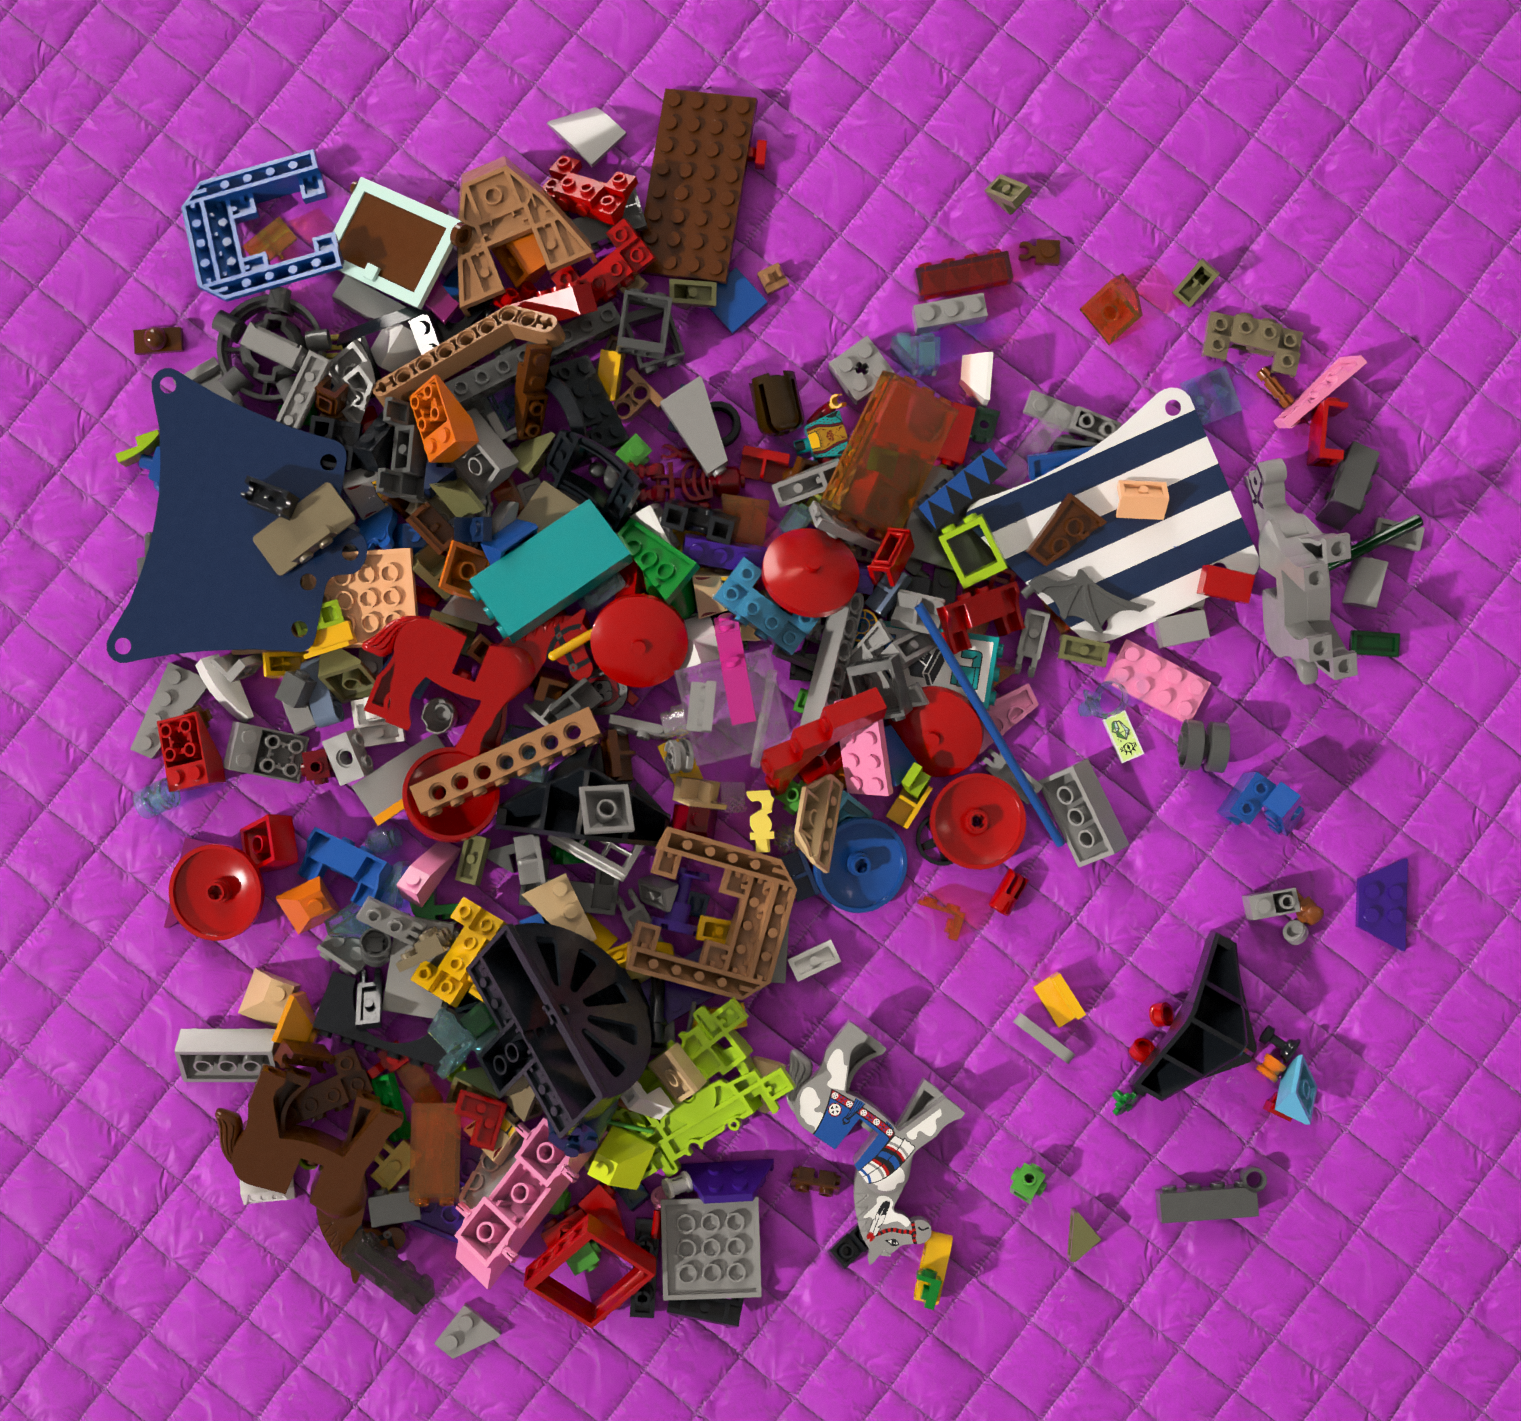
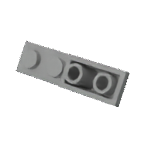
M1035 390L1030 391L1023 410V414L1041 420L1042 424L1078 437L1096 439L1099 443L1117 431L1122 424L1081 406H1072Z

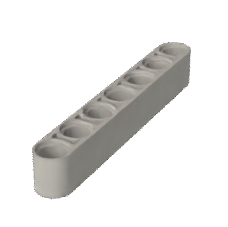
M855 592L852 600L846 607L835 614L827 616L800 726L819 719L824 707L834 704V701L841 698L847 674L846 667L849 666L864 605V598L861 593ZM827 749L824 750L822 753H820V754L817 755V756H822V755H824V754L826 753Z

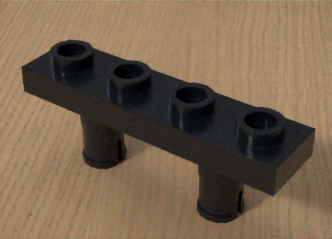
M636 1217L634 1243L656 1257V1275L650 1282L643 1285L635 1295H631L630 1317L654 1318L659 1239L651 1238L653 1218Z

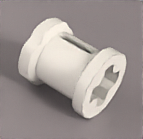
M682 1171L679 1176L671 1179H662V1188L665 1196L668 1199H673L675 1195L685 1191L687 1193L692 1192L693 1183L688 1172Z

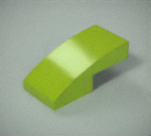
M158 429L136 436L135 439L138 446L116 453L118 463L127 467L137 463L142 454L150 455L155 451L156 447L160 446Z
M338 599L322 603L317 630L345 622ZM294 622L298 636L307 633L308 628L304 622Z
M914 762L901 781V784L913 798L919 800L930 783L931 776L924 773L923 767Z

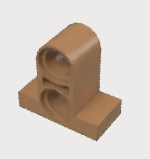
M632 367L626 373V378L632 386L613 404L616 412L622 406L630 408L628 415L620 416L618 414L622 424L630 423L650 403L660 412L662 410L660 402L664 400ZM638 390H645L647 392V396L642 400L634 397Z

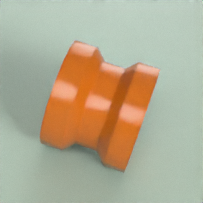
M1266 1053L1263 1063L1258 1064L1255 1069L1276 1083L1280 1072H1284L1287 1067Z

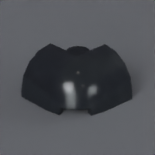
M312 415L309 433L338 441L344 446L346 451L345 470L353 471L359 466L352 447L363 435L364 425ZM326 454L321 458L320 464L335 468L337 460L333 455Z

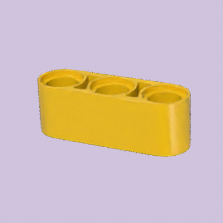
M931 1231V1237L924 1244L919 1270L923 1271V1268L932 1269L941 1277L942 1282L935 1304L938 1305L953 1236ZM916 1280L914 1300L923 1302V1299H920L923 1285H928V1282Z

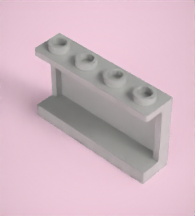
M412 916L427 925L425 930L434 926L437 929L448 927L453 936V940H451L452 945L460 934L461 929L457 928L458 922L456 921L445 922ZM415 927V929L419 930L423 934L424 931ZM393 937L383 1010L440 1019L443 1013H446L449 1004L410 980L420 964L399 972L396 963L401 959L400 955L413 946ZM451 946L444 953L426 961L438 967Z

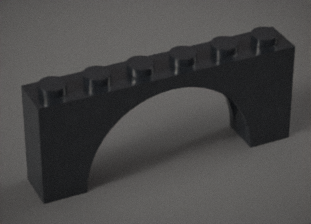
M334 971L332 972L312 1026L315 1030H318L317 1035L331 1039L332 1035L341 1038L340 1042L350 1046H354L356 1042L364 1045L363 1049L372 1053H377L378 1050L387 1052L386 1056L394 1060L400 1061L401 1057L409 1059V1064L423 1068L425 1064L433 1067V1072L447 1075V1072L454 1073L462 1050L459 1041L464 1033H468L470 1014L464 1012L456 1013L454 1009L447 1008L440 1023L424 1037L406 1043L383 1041L373 1036L366 1029L357 1030L356 991L357 984L359 983L357 979Z

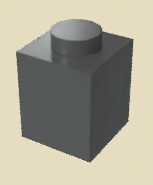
M303 670L286 671L275 698L293 708H306L317 682L309 678L310 674Z

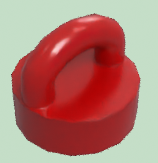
M1168 1002L1155 1003L1149 1009V1017L1154 1026L1166 1027L1170 1026L1174 1021V1011Z
M1137 1038L1131 1045L1129 1054L1134 1060L1143 1063L1155 1049V1046L1148 1039Z

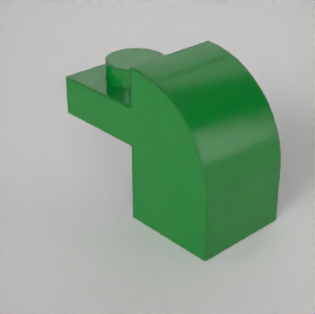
M436 887L422 908L411 902L410 907L415 917L439 920V915H442V919H452L450 916L459 903L438 905Z

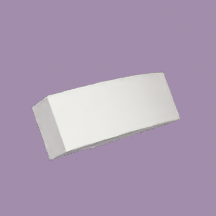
M219 653L200 659L195 666L210 693L232 716L242 723H248L254 715L240 680L231 683L211 663L213 659L220 657Z

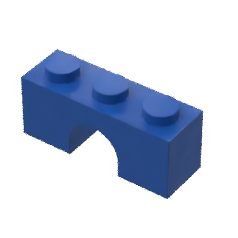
M1283 782L1277 785L1262 805L1266 821L1269 823L1268 827L1278 835L1283 833L1285 836H1288L1305 816L1304 808L1300 806L1302 803L1301 795Z

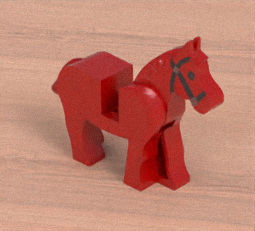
M582 608L572 616H553L515 643H512L508 637L506 639L503 638L499 643H489L476 678L472 677V672L463 668H459L458 671L453 670L466 640L467 633L430 616L410 615L397 618L386 624L376 635L362 643L364 651L379 657H385L394 650L390 662L377 675L364 711L386 719L385 722L409 731L412 723L410 713L411 697L418 684L427 677L449 691L481 701L454 749L473 757L501 746V738L506 726L508 703L530 686L546 659L549 658L548 654L587 631L582 623L586 609ZM584 644L556 660L562 665H568L572 677L580 681L584 677L587 679L593 670L592 662L587 655Z

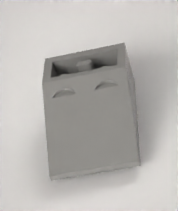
M233 721L223 767L228 770L299 784L301 763H303L302 753L307 751L310 737Z

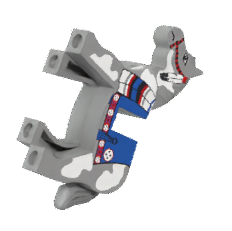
M848 1019L825 1048L823 1059L816 1072L812 1073L813 1064L809 1058L797 1049L791 1050L788 1074L796 1087L786 1093V1098L800 1125L833 1149L838 1147L858 1120L861 1122L860 1125L871 1133L852 1157L856 1167L853 1187L855 1212L860 1233L869 1248L868 1262L871 1265L879 1255L891 1257V1253L900 1246L923 1244L931 1237V1226L925 1217H908L905 1212L894 1208V1205L909 1179L914 1153L935 1138L947 1124L961 1119L965 1112L924 1077H922L897 1122H893L873 1102L849 1089L857 1070L867 1061L882 1055L886 1051V1047Z

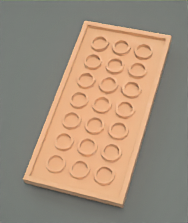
M413 548L367 550L365 563L359 571L349 575H336L327 582L322 603L338 599L344 620H351L358 642L341 649L362 648L364 641L376 635L389 622L403 616H418L415 572L412 570L414 562ZM358 551L342 552V555L346 560L352 561L357 558ZM312 574L303 575L300 579L301 587L305 590H312L316 586V578ZM293 623L291 627L292 634L298 638L303 637V635L298 636L295 624ZM242 649L232 650V655L291 651Z

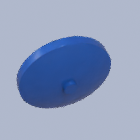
M870 817L850 818L837 824L829 873H824L813 865L814 878L822 895L837 908L852 913L870 912L887 904L900 890L907 872L906 849L900 836L887 824Z

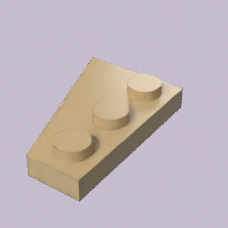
M566 873L521 894L551 925L571 930L590 941L597 939Z

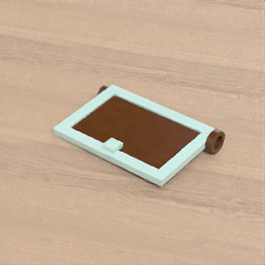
M361 177L359 181L352 182L350 186L352 195L334 229L338 237L342 257L345 261L343 269L337 271L421 310L453 246L465 247L471 239L472 229L468 224Z

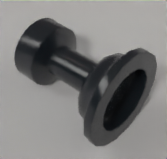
M1268 1025L1258 1041L1264 1045L1270 1042L1279 1048L1283 1063L1286 1064L1297 1050L1301 1040L1289 1039L1284 1041L1274 1034L1275 1028Z

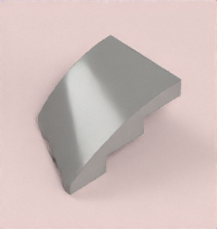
M596 107L547 122V125L561 140H564L576 153H579L592 168L627 136L626 132L612 118Z
M357 339L331 359L333 363L327 375L332 376V383L335 386L331 389L333 392H336L344 383L349 385L346 407L341 412L349 422L361 423L372 394V389L375 386V376L371 362Z

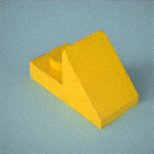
M700 915L695 939L701 941L707 939L725 944L732 920Z

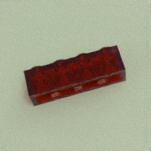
M1001 249L991 250L987 252V255L982 256L969 254L964 259L956 261L955 258H948L935 265H932L931 262L918 265V268H915L913 274L919 302L1010 285L1013 280L1008 251L1001 252Z

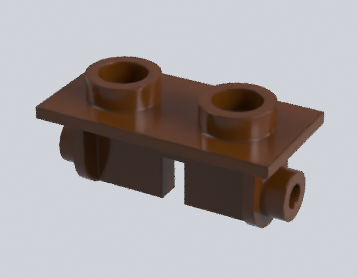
M804 1166L793 1167L792 1177H796V1179L792 1178L790 1187H795L796 1191L808 1193L809 1190L817 1191L819 1195L824 1197H833V1195L838 1194L840 1187L835 1185H840L841 1176L837 1175V1172L820 1170L819 1177L814 1178V1168Z

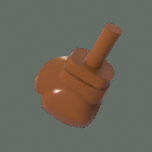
M1296 889L1301 910L1296 912L1298 920L1309 926L1321 921L1324 917V910L1317 906L1310 896L1304 899Z

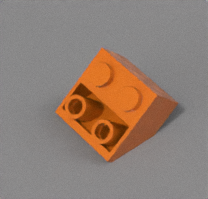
M533 232L491 249L516 288H520L522 283L525 282L536 283L548 270Z

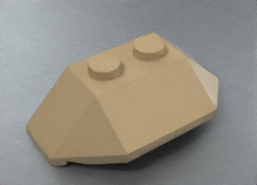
M827 774L802 787L794 831L796 845L809 861L824 873H829L844 786L832 774Z

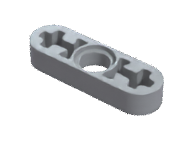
M1019 1012L1013 1020L1016 1025L1067 1064L1075 1057L1076 1054Z

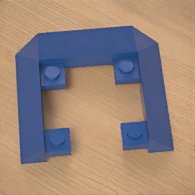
M314 149L206 179L197 184L182 205L181 210L199 289L228 302L343 269L345 261L342 257L335 231L312 238L314 253L272 265L266 251L246 257L239 223L260 218L257 204L300 191L305 204L328 198L325 188L326 183Z

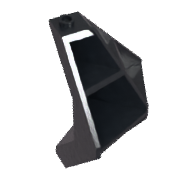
M595 744L590 747H582L507 801L499 804L495 829L656 847L666 827H671L672 819L671 815L658 805L634 777L631 781L616 782L606 776L603 769L601 744ZM628 784L634 832L585 835L579 787Z
M1210 931L1203 947L1192 987L1168 1032L1128 1081L1134 1086L1133 1091L1144 1097L1148 1093L1156 1099L1164 1101L1199 1080L1251 1061L1257 1048L1240 977L1237 943L1215 931Z

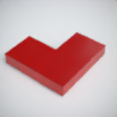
M460 1090L453 1114L476 1121L469 1145L494 1151L508 1103L466 1090Z

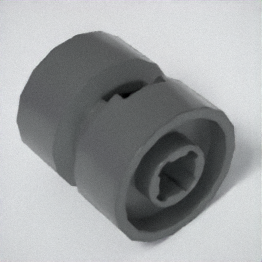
M369 928L364 931L359 941L363 961L371 967H381L388 963L392 949L390 935L375 928Z

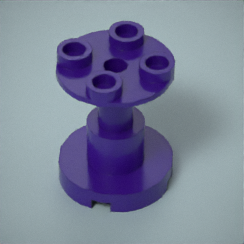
M679 867L677 876H679L677 882L678 891L671 911L665 912L664 919L652 916L650 924L662 927L661 929L696 936L698 927L688 924L692 905H688L687 902L693 879L710 882V874L689 871L686 868Z

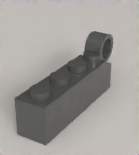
M1249 1165L1241 1170L1240 1180H1234V1184L1225 1185L1223 1181L1210 1182V1186H1201L1200 1183H1188L1185 1188H1176V1185H1163L1162 1189L1155 1190L1157 1219L1161 1223L1257 1217L1259 1216L1256 1192L1265 1188L1267 1176L1257 1166ZM1253 1171L1258 1172L1260 1175L1259 1182L1254 1186H1249L1246 1181L1248 1174Z

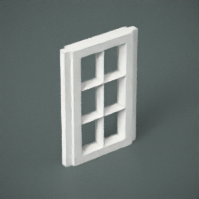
M549 836L547 839L552 844L621 882H624L644 848V845H635L629 853L614 845L613 842L599 841L606 845L601 855L583 846L586 840L580 839L579 842H576L570 838ZM610 848L627 856L622 867L605 858Z

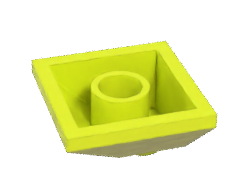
M613 1125L598 1149L587 1175L609 1186L637 1190L657 1145Z

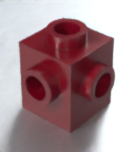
M325 749L302 753L301 773L303 777H306V781H314L315 785L329 783L328 778L335 777V772Z

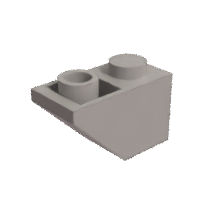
M1295 887L1242 895L1246 919L1258 920L1301 911Z

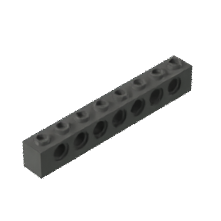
M612 301L598 307V311L584 314L561 326L566 337L561 345L552 347L549 366L609 337L611 334L619 332L621 316ZM527 342L446 382L445 385L465 409L515 384L518 362L524 361L526 344L537 343Z

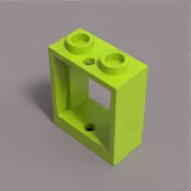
M976 512L963 518L964 523L958 526L952 523L942 528V533L938 536L963 589L1008 568V564L983 513L978 516ZM979 524L996 560L965 575L948 539Z

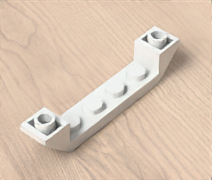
M638 1081L620 1097L629 1110L658 1120L664 1118L674 1108V1105L661 1087L646 1094Z

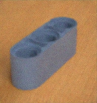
M320 657L301 662L300 669L309 673V678L317 682L309 699V704L315 724L319 728L343 722L344 711L342 703L318 678Z

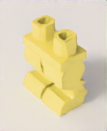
M769 789L746 791L748 798L752 802L759 801L762 803V808L750 815V826L753 830L750 831V840H755L756 852H770V839H774V830H771L772 820L767 814L772 813L774 797Z

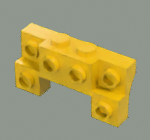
M465 897L461 899L450 916L464 927L440 965L436 967L430 962L424 961L420 963L410 979L455 1008L458 1007L473 983L466 967L500 929L507 925L505 921Z

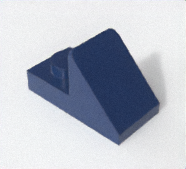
M427 457L424 481L426 498L431 499L437 494L429 484L456 480V469L443 467L444 463H429Z
M455 517L454 541L465 543L492 542V517Z

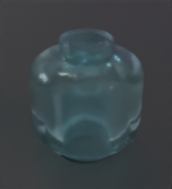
M385 824L368 832L365 847L372 850L374 856L382 859L399 852L403 838L399 829Z

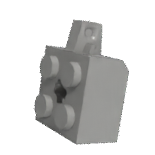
M868 336L829 362L828 370L854 405H858L866 398L870 401L872 399L877 401L881 385L890 382L895 377V372ZM858 368L866 369L865 375L862 372L858 374Z

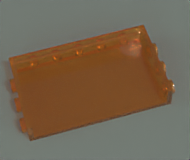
M884 370L820 500V503L839 512L837 517L847 522H850L851 519L856 521V527L866 532L869 529L875 531L873 536L884 540L888 527L903 529L959 410L951 406L953 402L943 397L938 399L934 396L935 392L924 386L922 388L916 386V380L908 376L901 377L896 373Z

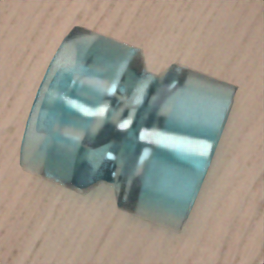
M167 778L160 779L152 783V785L136 791L133 796L135 809L139 815L146 819L154 818L165 811L177 807L181 800L180 792H169Z

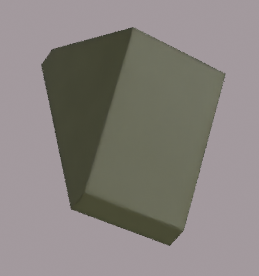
M1202 258L1172 293L1190 308L1220 273Z
M1071 1208L1067 1257L1070 1262H1076L1100 1242L1101 1238L1075 1208Z

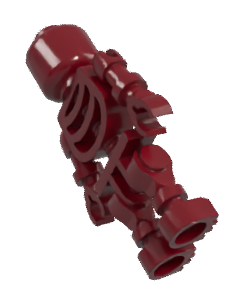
M664 444L661 448L669 449L671 455L666 456L662 454L661 459H680L681 462L690 460L683 467L680 478H674L673 462L667 463L666 474L663 463H653L651 466L645 467L643 465L634 467L633 462L627 463L641 479H644L645 476L650 477L651 481L656 482V485L652 486L651 489L645 490L643 488L637 498L639 502L647 500L653 501V503H664L666 492H668V500L675 498L674 487H680L681 494L686 502L711 508L708 501L712 499L713 491L717 497H736L739 495L740 489L745 488V476L740 474L736 466H726L727 470L718 477L712 475L708 478L707 475L705 477V472L691 451H688V448L682 447L681 450L670 444ZM693 468L690 477L686 478V470ZM701 469L699 478H696L697 470ZM661 481H667V485H661ZM686 487H687V488H689V487L691 488V493H692L693 496H691V495L688 493Z

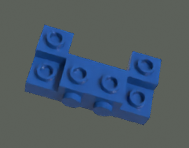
M314 827L307 838L306 853L297 874L307 880H312L318 876L323 879L327 870L330 869L358 883L350 901L362 907L368 896L380 901L385 893L381 887L393 866L374 856V852L363 845L360 848L355 847L356 843L343 836L342 839H339Z

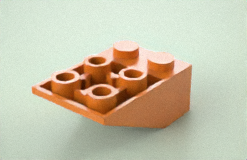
M438 375L432 376L409 396L410 405L413 409L429 463H453L479 442L472 418Z

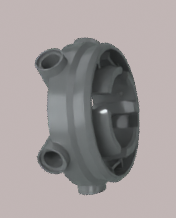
M284 287L270 289L269 295L253 297L238 305L230 313L220 310L215 315L212 329L219 332L217 357L221 370L224 373L219 382L233 396L240 391L257 401L284 403L296 379L295 376L291 375L298 374V372L280 364L273 367L272 375L261 374L260 365L252 357L251 350L245 348L242 344L240 348L232 347L233 342L238 344L246 330L247 325L245 322L262 311L269 310L272 314L265 313L264 319L254 323L257 327L260 326L269 331L279 328L290 341L303 346L308 352L311 350L324 357L327 356L326 350L332 349L329 330L327 328L321 329L314 316L303 305L291 299V290ZM294 312L307 319L314 328L312 331H306L305 337L300 334V328L287 318H293ZM231 354H240L241 362L248 370L250 376L263 384L262 394L251 391L255 387L254 384L237 367L232 365ZM270 387H277L280 394L269 395Z

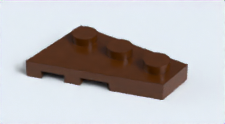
M1068 493L1025 552L1043 566H1048L1070 550L1073 545L1080 540H1084L1098 527L1106 524L1107 521L1073 494Z

